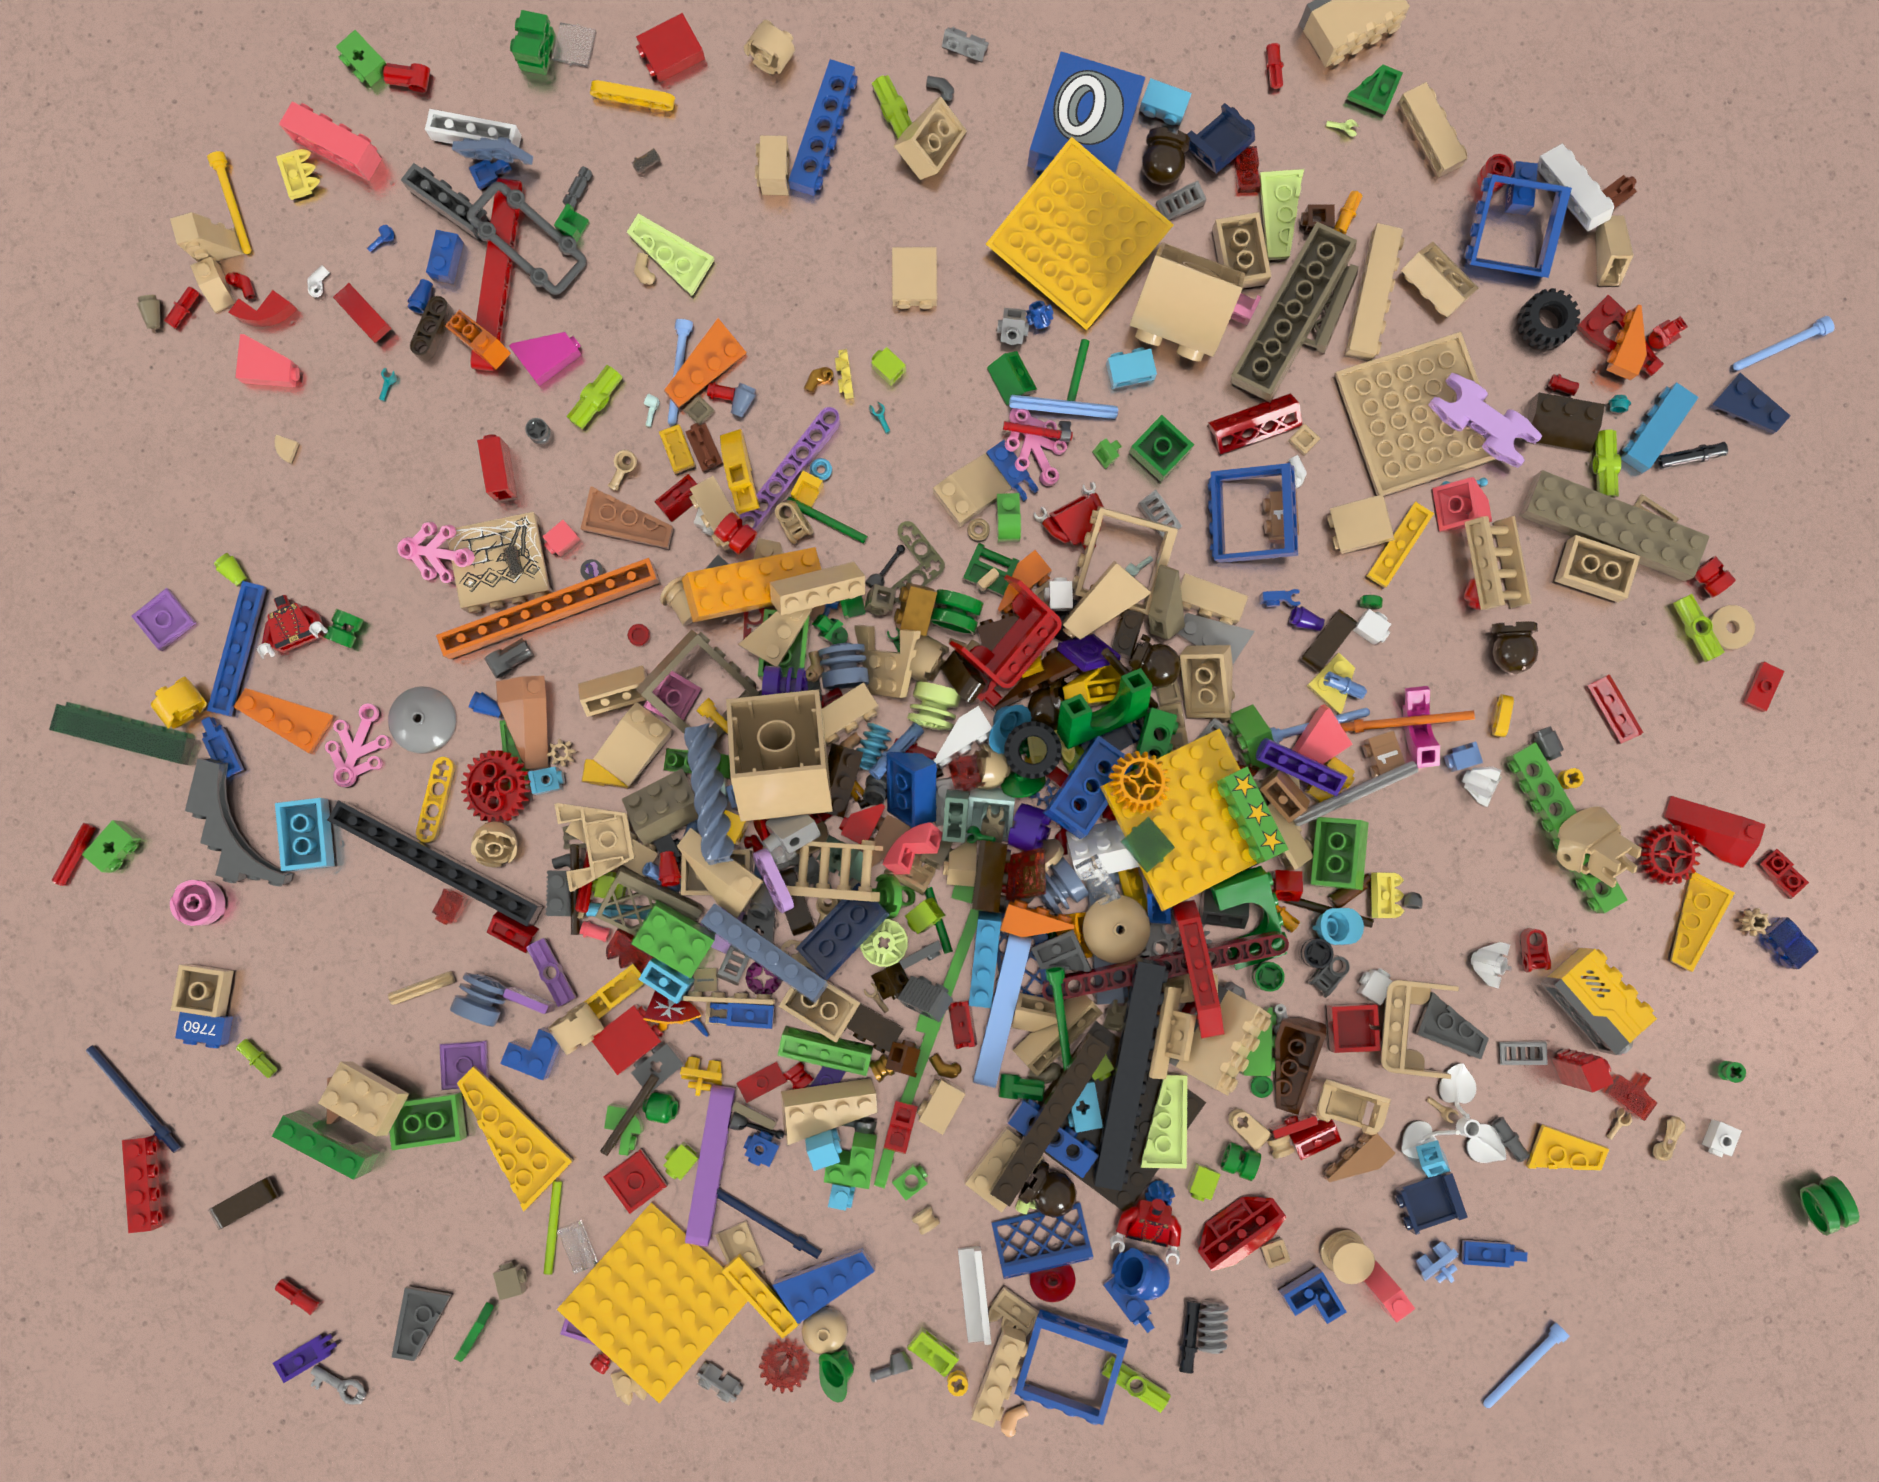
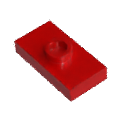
M1761 662L1744 703L1763 712L1767 711L1785 671L1767 662Z
M776 1061L738 1081L736 1084L746 1103L786 1083L787 1080Z
M1312 1113L1299 1118L1297 1115L1284 1119L1285 1123L1271 1127L1269 1130L1272 1136L1278 1139L1318 1125L1316 1115Z

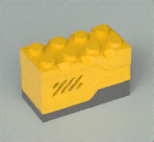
M1579 948L1545 978L1541 984L1600 1052L1623 1055L1633 1047V1040L1657 1019L1652 1014L1654 1010L1645 1001L1641 1003L1637 999L1638 992L1632 985H1625L1621 981L1622 973L1616 967L1610 968L1606 964L1608 958L1601 950Z

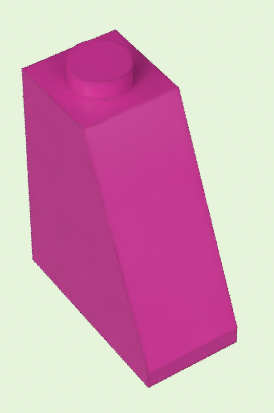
M566 332L515 342L509 345L539 386L582 356L578 350L581 345L574 336L569 338Z

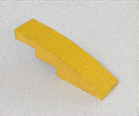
M632 964L584 1002H587L600 1020L645 984L639 980L641 973Z

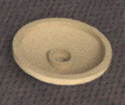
M1108 895L1094 902L1086 912L1082 925L1083 938L1088 949L1099 959L1110 963L1127 962L1137 957L1146 947L1150 937V921L1144 908L1134 899L1124 895ZM1119 925L1123 927L1121 934L1116 932V928Z

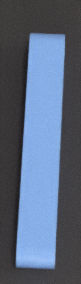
M1009 933L973 1083L996 1088L1032 942V937L1030 936L1020 937Z

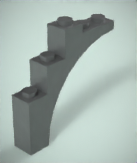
M208 757L198 758L185 811L193 813L192 817L206 819L200 843L208 845L207 848L209 850L221 851L215 876L223 877V881L228 883H237V881L246 878L256 881L264 879L268 880L270 885L281 887L282 884L291 882L293 873L281 871V868L263 859L247 844L239 833L231 816L227 801L226 776L228 763Z

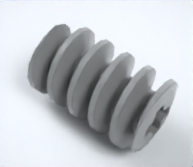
M1203 1302L1202 1304L1206 1305V1308L1200 1309L1199 1312L1205 1314L1206 1317L1199 1319V1322L1205 1324V1327L1199 1328V1331L1204 1333L1205 1336L1199 1337L1198 1341L1205 1343V1346L1198 1347V1350L1211 1354L1224 1353L1222 1350L1227 1349V1344L1223 1341L1228 1338L1224 1331L1228 1330V1325L1223 1322L1228 1321V1315L1224 1313L1229 1310V1307L1223 1303Z

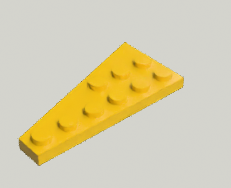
M474 1065L457 1082V1085L469 1108L472 1109L480 1129L483 1130L487 1142L510 1182V1187L516 1194L524 1212L567 1168L573 1159Z

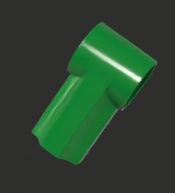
M1001 1073L998 1097L1043 1101L1045 1081Z

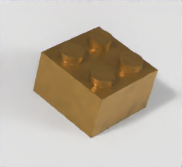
M906 582L905 587H901L899 599L902 603L900 609L896 608L893 620L899 630L921 631L920 635H927L937 595L933 588Z

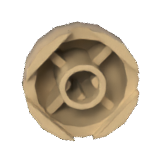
M980 744L981 750L975 751L972 760L971 774L975 776L976 781H973L972 785L978 789L997 788L1009 776L1011 768L1006 761L1004 753L999 754L993 751L990 745Z
M494 821L485 823L473 834L471 853L476 857L478 863L487 867H500L501 863L507 861L510 863L517 853L515 833L504 823Z
M833 1307L821 1308L803 1321L801 1330L803 1341L808 1349L816 1354L834 1353L841 1348L846 1340L847 1323L844 1316Z

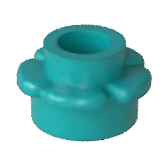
M1615 395L1608 402L1610 411L1625 413L1628 411L1631 401L1625 395Z

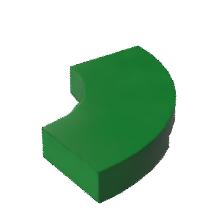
M486 1302L457 1351L454 1357L455 1360L461 1362L469 1353L494 1308L490 1303Z

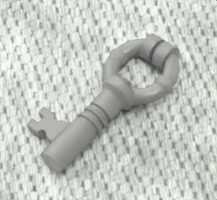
M316 1365L311 1371V1374L315 1376L310 1385L311 1387L315 1385V1389L318 1390L321 1382L324 1381L337 1389L341 1399L346 1404H362L367 1393L359 1381L353 1379L342 1381ZM348 1385H353V1387L358 1389L354 1399L347 1397L345 1394Z

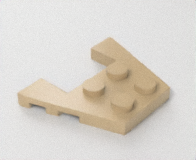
M855 625L858 644H864L865 652L860 654L866 656V660L862 663L863 667L868 669L869 684L867 685L869 692L875 695L897 698L907 697L912 674L910 664L912 658L916 657L917 649L914 647L916 640L920 639L921 631L900 630V652L875 650V626Z
M561 803L554 804L558 824L582 820L590 867L566 871L570 892L635 858L627 813Z

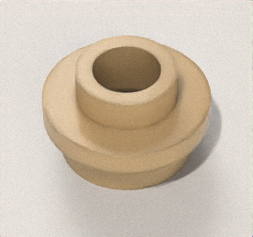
M977 518L969 523L968 534L973 540L982 541L989 535L990 527L985 520ZM978 526L983 529V532L980 534L974 531Z

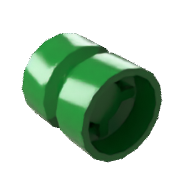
M335 609L331 619L333 625L328 626V632L325 633L324 638L352 648L356 639L354 633L360 630L364 620L342 610ZM344 624H347L346 630L341 629Z
M1264 961L1255 964L1250 972L1252 984L1260 990L1273 992L1278 990L1284 983L1285 974L1283 969L1274 962Z
M1229 1142L1225 1149L1220 1169L1230 1174L1237 1172L1240 1178L1253 1181L1260 1166L1261 1153L1251 1149L1244 1151L1243 1146Z

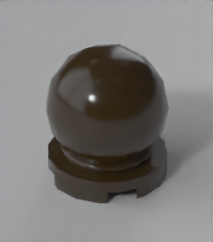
M1166 127L1150 129L1146 137V144L1149 147L1145 150L1142 157V170L1152 183L1167 185L1176 181L1185 168L1184 153L1189 150L1190 137L1182 131L1178 130V133L1174 134L1167 132L1168 128Z
M1521 621L1516 622V626L1505 625V622L1492 624V634L1498 636L1494 643L1493 656L1495 663L1502 670L1514 674L1522 673L1530 669L1537 661L1539 650L1536 640L1531 636L1533 633L1538 632L1537 623Z
M1142 634L1140 639L1144 642L1142 645L1137 644L1129 661L1131 669L1128 671L1132 672L1141 668L1154 688H1163L1171 685L1180 675L1181 662L1179 655L1168 645L1160 643L1151 645L1149 643L1151 637Z
M1063 677L1051 683L1050 688L1040 689L1031 696L1028 703L1031 721L1044 723L1053 730H1057L1060 704L1065 700L1063 687L1068 684L1064 681Z
M1041 1160L1032 1172L1034 1176L1030 1183H1024L1018 1198L1025 1204L1033 1200L1035 1208L1043 1215L1052 1218L1064 1216L1072 1210L1076 1203L1077 1190L1075 1185L1066 1174L1058 1171L1049 1172V1164Z

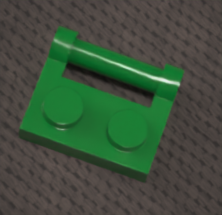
M978 543L963 579L977 585V582L995 568L979 561L980 556L986 557L1009 567L1007 572L995 568L999 572V578L987 588L991 592L1004 596L1009 584L1004 577L1006 575L1012 577L1019 560L1016 558L1010 559Z

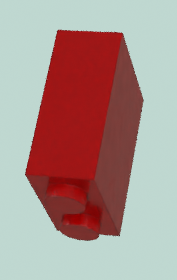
M683 13L636 36L639 44L636 46L640 57H645L648 61L646 67L651 77L656 76L659 83L705 60L703 49Z
M495 434L485 435L483 439L477 440L486 493L496 502L518 498L509 446L500 436Z
M637 1004L633 1005L601 1032L593 1036V1044L617 1075L621 1074L664 1041L662 1038L663 1031H661L656 1023L653 1025L650 1021L643 1020L647 1010L643 1006L639 1007Z

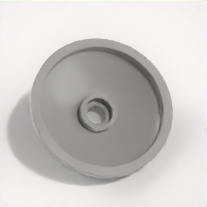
M425 686L414 687L400 694L393 702L388 715L389 730L394 740L404 749L414 753H430L443 747L452 737L456 727V712L450 699L439 690ZM420 714L422 719L417 723L415 717Z

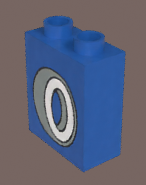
M1061 51L1029 150L1027 166L1034 168V175L1038 178L1071 137L1116 174L1142 93L1145 77Z

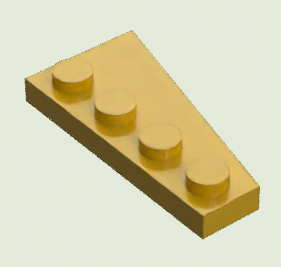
M1696 872L1690 874L1671 953V962L1693 972L1735 892Z

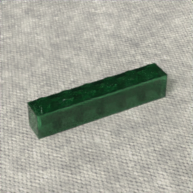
M66 702L65 706L56 704L49 727L51 731L178 764L188 765L195 739L188 738V733L174 730L172 734L166 732L167 727L155 724L152 725V728L145 727L144 721L131 718L130 722L123 721L124 716L109 713V717L101 715L102 711L88 707L87 711L80 710V705L70 702Z

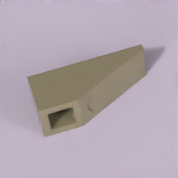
M1161 564L1158 569L1148 616L1151 634L1166 640L1185 627L1179 570Z

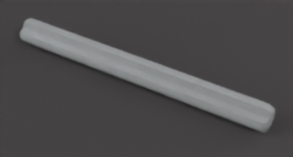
M1410 761L1346 790L1337 796L1309 807L1307 811L1293 821L1296 826H1301L1417 773L1418 767L1414 761Z

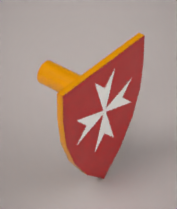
M655 990L643 1020L659 1023L658 1026L661 1031H665L668 1024H684V1022L701 1017V1014L690 1002L681 1000L676 1004Z

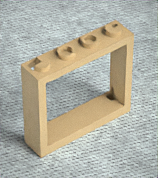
M1098 506L1097 511L1093 510L1090 518V523L1093 524L1091 532H1087L1083 543V545H1086L1085 553L1080 554L1077 566L1080 567L1078 576L1074 575L1072 580L1073 592L1077 596L1084 597L1090 590L1083 588L1104 515L1163 531L1165 533L1148 587L1151 593L1145 597L1143 604L1137 602L1128 608L1148 615L1159 566L1161 564L1168 565L1178 529L1173 526Z

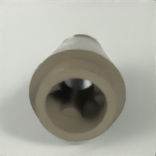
M156 295L138 297L137 306L147 329L161 327L160 300H157Z

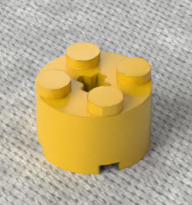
M187 677L178 679L169 688L164 686L155 692L157 697L151 702L152 709L168 729L170 726L172 729H175L194 719V712L198 710L201 713L207 706L206 700Z

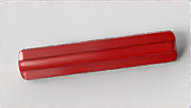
M88 823L81 825L52 878L53 883L60 886L66 884L95 831L94 826Z
M587 851L583 868L590 867ZM593 881L579 888L575 905L577 912H588Z

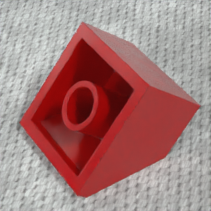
M879 804L852 813L849 818L844 817L839 826V829L842 830L841 835L861 845L862 840L869 841L886 806Z

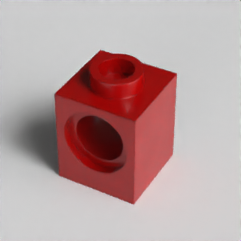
M1275 870L1272 877L1273 885H1271V890L1275 892L1277 899L1280 901L1299 902L1303 893L1302 871Z

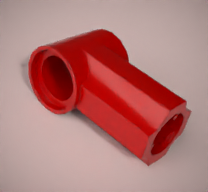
M387 63L384 66L383 72L384 82L386 84L408 87L415 92L425 93L427 92L431 70L429 67L418 63H413L411 66Z

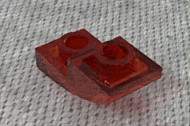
M1248 146L1235 157L1238 193L1260 192L1257 146Z

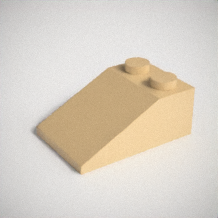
M938 97L902 133L894 147L921 180L939 172L967 130L943 98Z
M985 453L933 487V494L958 527L961 528L997 500V494H1006L1012 488Z
M1231 645L1187 646L1180 654L1187 718H1230L1233 675Z
M636 702L620 720L593 760L629 787L669 740L672 729Z
M828 980L826 981L828 983L827 988L816 1003H813L790 987L779 1007L837 1043L859 1007L860 1002Z

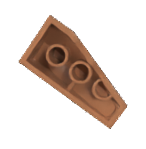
M524 676L496 681L497 705L503 714L506 726L511 733L521 761L524 763L525 770L549 768L544 676Z

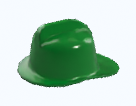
M845 1349L832 1354L823 1353L819 1356V1378L824 1393L834 1402H843L847 1395V1382L854 1373L848 1351Z

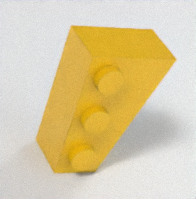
M1112 665L1083 672L1063 687L1064 699L1067 700L1082 694L1089 706L1108 704L1118 693L1121 676Z

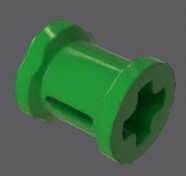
M1722 1061L1717 1067V1074L1722 1080L1739 1083L1746 1077V1069L1741 1063Z

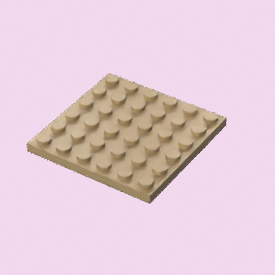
M1461 332L1337 371L1334 374L1377 496L1392 494L1496 460L1482 448L1486 438L1467 425L1463 431L1451 428L1428 405L1434 397H1439L1448 403L1456 402V392L1445 381L1451 373L1458 374L1480 385Z

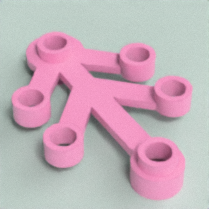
M1013 408L1009 414L1010 422L1047 428L1046 425H1050L1053 430H1057V425L1054 421L1043 422L1033 418L1027 409ZM1018 414H1021L1024 419H1020ZM1011 431L1009 438L1005 442V448L1008 451L1013 452L1019 447V432ZM1023 433L1025 439L1019 458L1015 461V468L1019 471H1024L1028 468L1030 464L1028 457L1032 450L1042 469L1040 474L1041 483L1045 486H1053L1059 479V473L1050 466L1041 446L1052 450L1056 455H1061L1066 451L1067 444L1064 441L1057 440L1055 442L1042 436ZM1009 441L1014 442L1015 447L1010 446ZM1056 445H1061L1062 450H1058ZM1019 461H1023L1025 466H1021ZM1048 472L1052 473L1054 478H1050Z
M434 522L424 523L421 530L413 538L406 537L399 542L397 549L400 556L405 559H412L425 580L434 579L437 576V572L443 583H450L455 580L453 570L446 569L439 558L454 560L455 564L459 567L470 566L475 559L474 553L468 548L456 551L438 548L446 539L453 538L456 535V529L453 525L442 526L440 532L427 546L420 544L427 536L437 533V526ZM420 555L426 556L433 566H427Z
M364 704L360 707L359 716L362 720L354 741H352L348 732V722L337 720L333 725L348 754L344 763L339 753L341 745L338 742L328 741L325 745V750L331 755L336 767L333 779L340 787H350L355 783L358 775L371 769L378 770L382 767V759L377 756H371L367 762L354 767L357 758L379 748L386 749L391 744L389 737L379 735L376 740L363 745L371 722L375 721L379 716V710L375 705ZM370 709L374 712L372 717L367 716V712ZM344 723L345 727L340 731L338 725ZM382 738L386 739V744L384 746L380 745V740ZM334 743L336 750L332 752L330 745ZM373 759L378 760L376 767H373L371 764ZM345 772L349 774V778L347 780H343L342 775Z

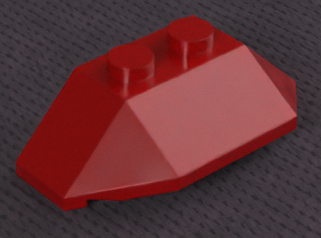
M1242 1196L1205 1223L1198 1252L1211 1271L1236 1265L1272 1239L1287 1217L1273 1198Z

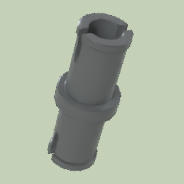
M1503 1116L1498 1117L1491 1123L1492 1127L1501 1137V1143L1508 1147L1517 1162H1522L1530 1156L1529 1152L1520 1142L1517 1132L1512 1131Z

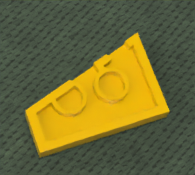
M1542 1124L1526 1167L1530 1169L1541 1167L1549 1169L1601 1170L1609 1149L1606 1146Z

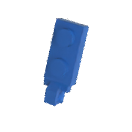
M207 717L201 720L206 731L202 733L204 737L202 740L210 757L228 763L226 778L243 771L244 768L226 729L222 725L218 726L214 717Z
M1462 1240V1264L1510 1268V1266H1514V1261L1527 1262L1528 1252L1515 1249L1514 1244Z
M1115 1275L1103 1283V1286L1130 1322H1133L1135 1326L1140 1323L1147 1333L1155 1328L1148 1318L1152 1313L1144 1300L1119 1293L1113 1285L1116 1284Z

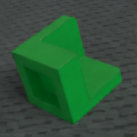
M567 203L554 226L563 236H570L577 243L589 224V220L575 212L572 205Z
M862 595L852 599L840 600L844 619L866 614Z

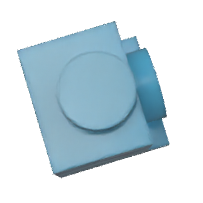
M558 767L528 772L532 794L539 795L563 790L562 784H565L563 771H559ZM544 776L550 777L549 783H543Z
M1438 1140L1416 1146L1421 1167L1428 1178L1450 1172L1446 1154L1440 1147Z
M832 1184L828 1207L846 1211L847 1207L851 1208L855 1187Z

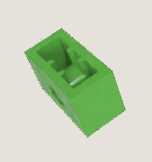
M356 30L351 32L336 46L340 53L338 58L346 67L351 65L354 68L353 74L361 83L366 81L372 86L384 76L383 72L384 66L387 65L386 62Z
M112 820L82 855L101 872H115L123 864L122 860L125 856L136 850L138 847L137 843L141 838L122 821Z

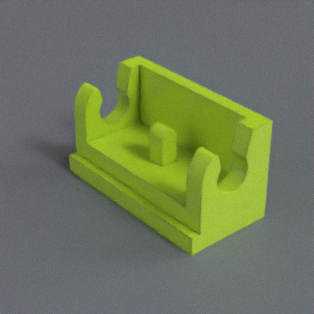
M921 1327L907 1346L909 1351L916 1354L943 1377H946L959 1361V1355L923 1327Z

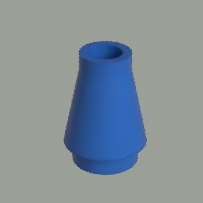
M421 279L408 298V308L418 314L424 313L433 287L430 281Z
M476 691L468 706L473 709V712L494 716L498 719L502 713L497 702L484 692L479 693Z

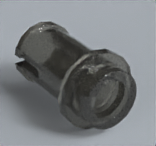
M653 148L641 157H635L631 163L638 174L641 172L644 174L646 169L661 161V158Z
M517 546L504 548L502 555L506 557L510 576L524 573L519 557L520 550L517 549Z

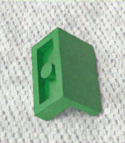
M1017 351L1001 355L987 367L1007 405H1009L1011 395L1024 396L1032 394L1037 390Z

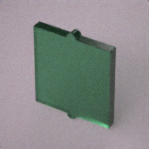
M1149 817L1137 827H1133L1131 829L1132 832L1120 841L1146 872H1149L1159 862H1163V858L1175 848Z

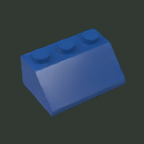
M886 753L887 811L911 828L920 824L935 822L937 810L936 762L919 753Z

